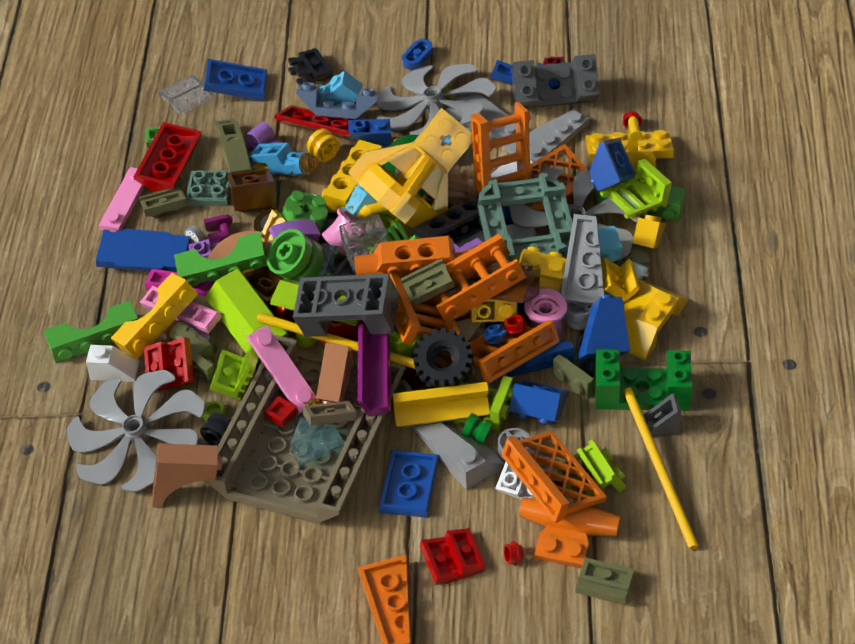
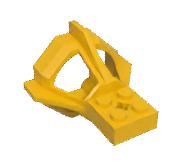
M441 108L415 141L363 152L348 173L373 198L388 209L392 215L413 229L448 210V172L472 144V132ZM449 134L450 143L442 145L440 137L442 135L446 137ZM390 162L402 172L401 175L397 177L385 168L383 164ZM420 188L434 198L432 206L417 193Z

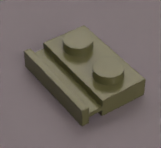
M180 186L174 187L171 190H163L139 197L146 217H157L161 213L178 211L182 207L187 206L186 198Z
M442 258L401 278L413 307L455 286Z
M585 557L578 583L575 587V593L625 605L634 577V569Z

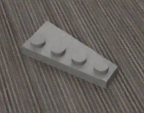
M477 92L462 93L455 100L458 102L482 104L483 111L481 115L488 121L508 116ZM450 106L446 109L447 113L456 120L461 121L463 116L459 111ZM516 124L492 129L489 135L500 138L515 134Z
M573 109L530 131V161L535 162L560 146L567 144L589 125V118ZM516 142L505 145V151L510 154L516 153Z
M574 214L561 295L567 303L592 305L600 299V296L604 295L596 216Z

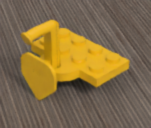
M631 116L628 120L627 134L615 132L605 135L601 133L586 135L589 162H593L600 142L619 137L634 172H636L637 162L645 158L656 168V159L674 158V148L670 133L663 130L648 133L642 132L639 128L638 119L635 116Z

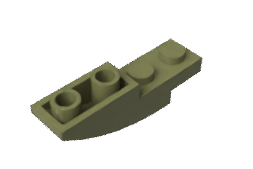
M234 119L214 121L215 131L220 141L229 173L251 171L238 121Z

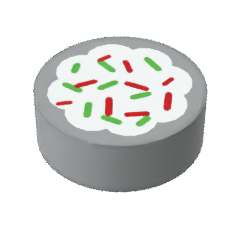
M191 225L184 231V235L190 237V244L205 240L204 233L195 225Z

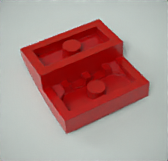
M182 337L168 343L160 341L144 347L146 373L166 370L176 378L174 382L167 383L156 391L194 383L190 338Z
M470 528L448 530L445 537L421 540L419 547L435 585L461 580L486 569Z

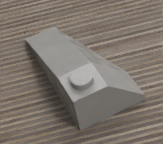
M444 422L412 426V430L434 454L439 455V460L466 490L502 470L505 465L491 448L471 437L463 435L461 431Z

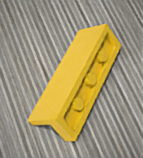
M487 382L394 393L392 401L396 427L468 419L471 413L479 417L489 416Z

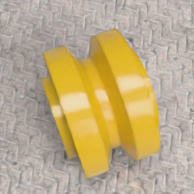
M324 128L314 132L307 142L308 152L320 162L331 160L340 148L339 139Z

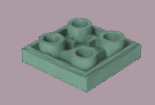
M191 171L186 194L187 206H228L230 187L227 174H230L229 171Z

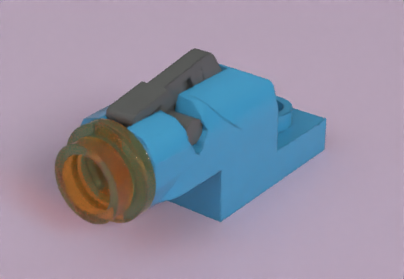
M289 143L258 144L248 155L251 163H266L273 174L289 175L291 178L311 174L318 167L316 156L311 153L293 152Z

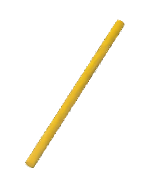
M259 313L257 316L258 322L304 335L297 323ZM327 333V336L311 337L328 343L350 346L358 352V342L330 333ZM390 352L391 362L415 369L413 358Z
M631 387L625 388L623 393L689 550H695L699 545Z

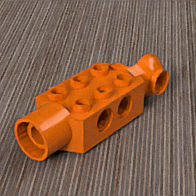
M449 236L380 242L373 254L354 256L356 275H390L392 273L399 275L401 279L441 258L444 264H447L471 249L455 252L453 239ZM477 273L467 280L479 281L481 277Z

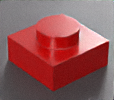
M279 396L264 410L265 418L281 427H284L298 413L297 406Z

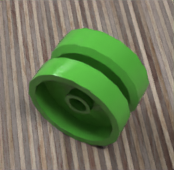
M288 229L281 232L274 238L267 252V265L269 269L284 279L300 282V278L317 277L324 263V251L321 245L297 229Z

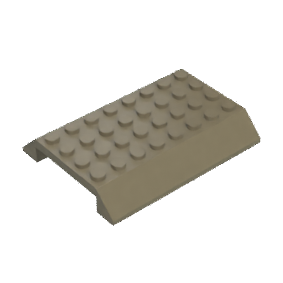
M276 335L275 337L316 395L323 358L300 353L297 340ZM261 362L217 446L218 456H222L221 471L217 470L215 480H205V482L228 500L307 521L320 523L338 516L386 413L368 417L358 402V366H354L348 380L344 401H350L357 411L356 420L343 424L328 423L323 426H310L303 413L300 415L297 413L284 427H281L265 418L264 410L278 396L288 402L289 400L264 363ZM390 362L392 401L393 394L398 388L406 366Z

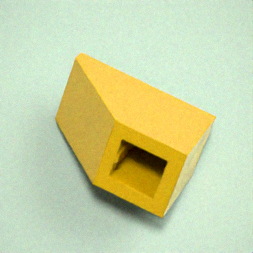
M645 214V218H638L633 244L658 248L667 223L661 222V217Z
M489 299L471 309V322L505 321L508 317L517 315V302Z

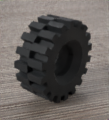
M441 328V332L433 329L431 330V335L425 333L423 340H418L416 343L417 349L414 348L413 361L422 382L425 381L429 388H432V386L435 388L457 386L462 381L465 383L468 380V374L471 375L473 371L472 366H474L473 353L469 341H466L461 333L458 335L454 329H451L450 332H447L446 328ZM447 352L452 355L453 362L451 366L444 369L436 366L435 357L439 353Z

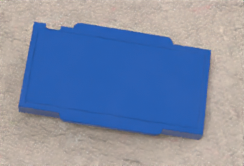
M123 229V231L116 230V232H110L109 230H103L96 257V267L138 271L157 269L177 272L174 255L188 251L190 237L171 235L170 232Z

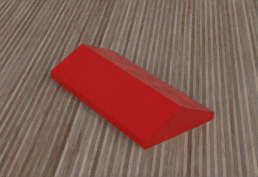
M293 105L274 115V119L282 124L312 131L324 128L329 130L334 136L352 140L349 138L348 120L354 119L318 116L310 109Z
M163 122L134 175V180L154 192L174 189L202 135V131Z

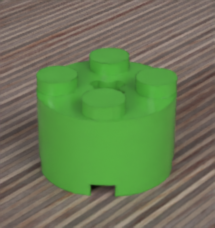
M296 190L287 198L281 215L287 222L313 220L321 233L328 210L325 205V199L322 196H315Z

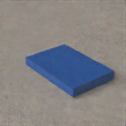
M208 59L203 91L263 101L267 69Z
M391 450L379 504V513L427 518L439 455Z

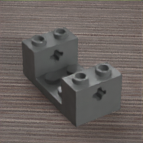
M595 54L574 56L572 62L534 66V60L513 62L511 73L515 103L520 102L526 109L596 102L600 95ZM557 80L560 87L557 90H552L548 85L549 81Z
M389 274L300 278L293 318L305 337L327 336L329 321L363 320L370 334H393L399 292ZM342 295H347L345 300L337 301Z

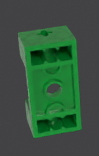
M596 349L595 409L631 410L623 393L625 388L631 387L641 410L652 409L674 393L677 395L680 411H690L692 395L691 351L667 350L666 368H620V350ZM646 387L648 390L642 392L637 390V388Z

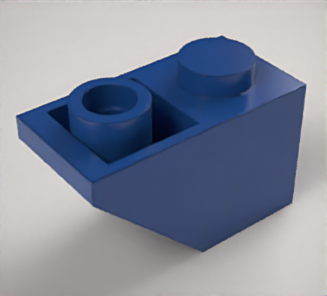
M390 119L348 120L349 138L355 142L362 140L381 145L382 148H387L391 145Z

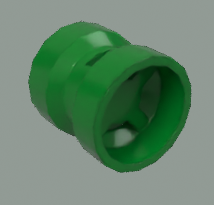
M471 413L462 434L467 437H475L477 442L484 444L491 431L493 422L489 420L483 421L479 419L478 415Z

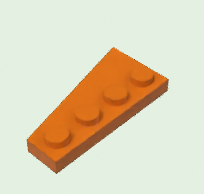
M406 554L358 567V573L381 643L410 644Z

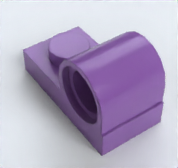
M261 122L246 134L247 148L252 151L258 144L282 143L275 139L274 131L265 122Z

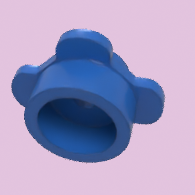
M499 324L489 326L483 331V334L486 335L484 336L485 340H488L489 344H497L504 341L507 331L504 330L505 326Z

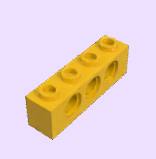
M359 140L355 147L351 148L349 156L341 163L339 171L333 175L331 183L322 192L327 210H337L340 207L345 208L358 184L357 180L350 176L348 171L363 152L382 149L381 145Z

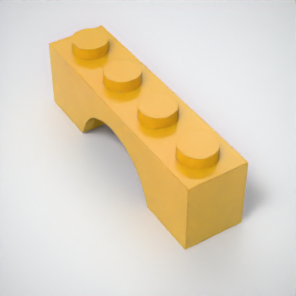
M171 273L157 288L158 300L152 310L138 320L125 322L111 337L124 353L136 360L144 353V347L152 345L198 295L187 280L174 273Z

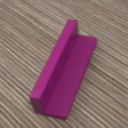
M364 324L358 325V402L369 417L391 412L390 334H370Z

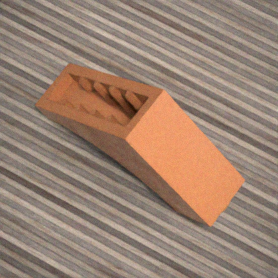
M326 342L316 399L322 401V404L344 401L348 380L356 364L357 351L350 346Z
M158 443L152 487V507L162 508L168 495L179 487L198 481L215 480L217 470L221 471L222 456H218L217 446Z

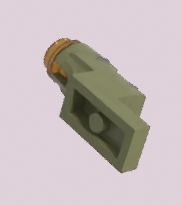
M174 320L164 331L167 339L174 341L182 337L190 338L193 373L211 385L215 366L211 361L214 354L210 335L183 321Z

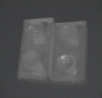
M194 75L158 91L160 98L168 102L171 109L179 114H187L191 112L192 108L205 105L210 99L215 97L213 92L203 91L204 83Z
M378 214L339 226L344 250L353 272L355 271L354 256L373 254L380 242H387L385 238L387 231Z

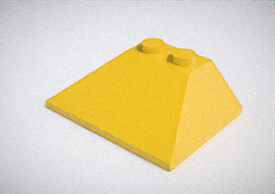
M638 279L640 289L634 296L623 302L630 346L628 354L646 361L657 345L658 332L671 314L676 316L680 314L688 303V298Z

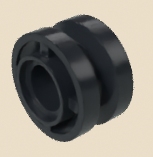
M212 413L208 417L207 422L200 428L201 436L210 445L218 446L231 419L221 413Z

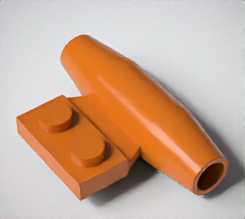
M523 498L519 517L545 527L539 534L534 554L535 559L582 568L584 559L587 557L589 549L587 536L617 537L621 523L620 516L593 506L565 514L563 521L555 523L536 498Z

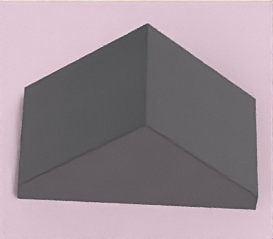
M672 393L643 414L652 437L678 435L680 433L681 411L676 394Z

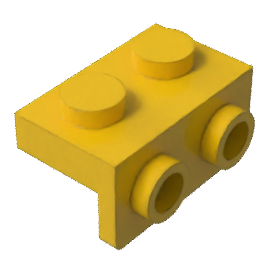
M605 257L601 259L604 291L615 297H622V301L626 302L640 289L633 261L628 259L619 267Z

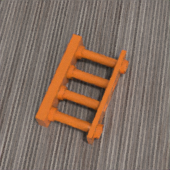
M520 102L515 103V114L488 121L480 113L471 115L475 192L478 195L488 185L489 181L497 179L498 183L527 180L533 177L530 168L529 139L531 115L529 110ZM516 124L515 134L489 140V132L492 129ZM516 142V153L490 160L492 149ZM517 161L516 172L491 179L493 168Z
M499 233L445 264L454 285H458L461 289L459 293L450 298L446 291L431 298L434 299L438 296L441 300V303L436 305L446 324L526 278L517 259L512 262L507 260L506 256L511 253ZM498 261L501 268L489 274L486 268ZM478 273L481 280L469 286L466 279Z
M390 273V277L399 292L395 325L403 343L411 345L414 338L418 335L432 334L431 330L433 329L423 327L420 324L435 327L438 329L436 330L437 332H441V328H446L447 332L454 329L458 335L460 334L455 320L446 324L436 307V305L441 303L438 296L424 301L426 304L420 303L413 307L399 275ZM415 311L429 314L432 317L415 313Z
M518 313V314H517V315H521V316L523 317V320H525L523 313ZM547 320L535 328L527 326L523 333L517 336L507 333L505 335L506 339L497 344H489L488 340H485L484 336L486 335L484 334L469 341L473 353L474 366L480 368L483 381L491 383L560 342L555 323L551 320Z

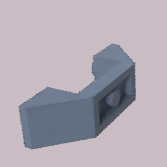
M305 82L296 89V94L315 115L357 119L379 99L381 92H377L373 88H364L357 94L356 105H354L352 102L337 104L332 100L320 102L321 86H315L311 82Z

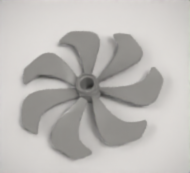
M472 64L448 66L442 71L438 85L427 87L424 83V77L433 69V66H421L402 78V85L408 91L420 96H395L391 92V87L388 86L380 91L381 94L377 100L378 107L385 111L414 108L397 117L389 118L379 115L377 119H390L391 131H401L412 126L427 110L430 115L426 125L409 133L410 135H420L439 110L445 108L446 104L462 114L463 117L460 121L462 125L471 123V115L475 113L481 114L483 105L480 103L445 100L444 98L454 94L476 92L491 97L496 91V86L487 78H478L460 88L443 94L442 90L449 83L462 75L477 72V68Z
M547 168L542 173H548V177L557 180L562 174L563 169ZM590 170L581 171L574 177V205H568L572 223L574 214L589 216L606 213L625 214L610 198L585 212L582 206L589 193L595 188L591 182ZM525 203L509 206L512 221L517 226L522 228L549 226L545 212L531 209ZM638 214L636 219L632 220L637 223L638 218H640L641 214ZM598 224V229H600V228H605V227H610V226ZM616 228L622 244L621 259H623L630 253L633 236L625 229Z
M166 370L149 372L139 376L134 383L133 389L135 415L129 417L122 412L115 400L116 390L122 382L121 378L105 381L92 396L90 407L99 417L122 425V427L104 431H92L84 428L79 416H76L67 427L69 443L75 452L88 453L101 449L121 438L122 440L101 462L95 465L77 464L76 470L79 478L98 485L110 483L120 473L132 443L136 445L137 472L121 488L129 492H139L152 485L156 455L146 444L149 437L157 438L168 444L197 445L198 435L192 429H149L147 425L164 417L188 412L196 415L198 418H202L205 410L204 401L191 390H181L144 421L142 415L151 396L159 387L174 382L176 378Z

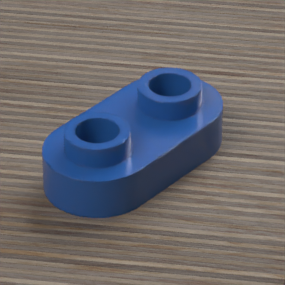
M427 39L415 41L402 55L403 66L410 70L419 68L432 55V42Z

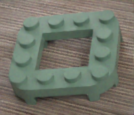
M540 173L539 178L498 183L497 179L489 181L488 185L479 193L478 212L485 241L499 233L511 253L506 256L507 260L511 262L515 259L519 262L521 252L528 247H537L541 250L540 253L544 254L558 252L562 256L567 255L572 219L563 182L559 183L557 180L548 177V173ZM543 201L551 235L511 240V236H508L502 206Z

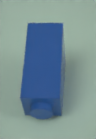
M611 294L603 295L592 304L578 354L579 359L596 358V349L620 350V356L630 352L622 297L613 298Z

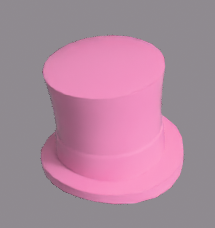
M340 207L337 209L339 216L322 233V236L334 249L346 256L363 235L369 237L370 234L348 209Z
M540 289L538 296L526 301L524 304L525 314L530 319L529 327L535 328L545 321L551 320L554 321L557 333L560 335L563 329L561 319L567 312L565 298L553 289Z

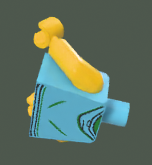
M359 184L356 185L345 206L361 225L367 229L379 213L387 211L383 205Z

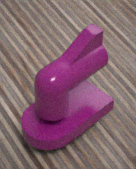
M226 214L204 219L206 232L219 228L221 230L208 234L211 245L219 243L232 235L229 226L233 223L231 215Z

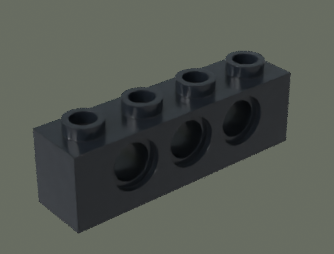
M479 195L414 227V235L420 238L449 236L453 239V244H457L483 230L478 212Z

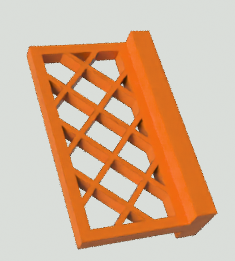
M564 144L530 164L532 173L538 176L544 171L541 170V165L544 163L553 165V168H556V166L567 167V175L561 174L557 179L566 180L565 196L568 204L573 201V181L575 176L570 175L571 168L577 169L580 172L588 169L569 147ZM564 152L569 158V162L557 160V155ZM543 201L533 202V205L529 207L545 212Z
M553 431L518 440L516 436L507 438L501 456L555 523L563 521L565 514L606 501L607 496ZM549 440L555 448L542 445L541 442ZM525 447L536 450L535 454L528 452ZM538 452L550 454L552 459L539 456ZM555 456L565 459L568 465L555 461ZM538 463L549 466V470L542 469ZM552 467L565 471V476L551 472ZM569 473L578 475L582 481L568 477ZM551 479L563 483L562 487L556 486ZM566 484L580 488L579 493L565 489ZM586 490L592 492L595 496L590 497L582 494V491ZM564 496L575 499L577 502L570 504Z

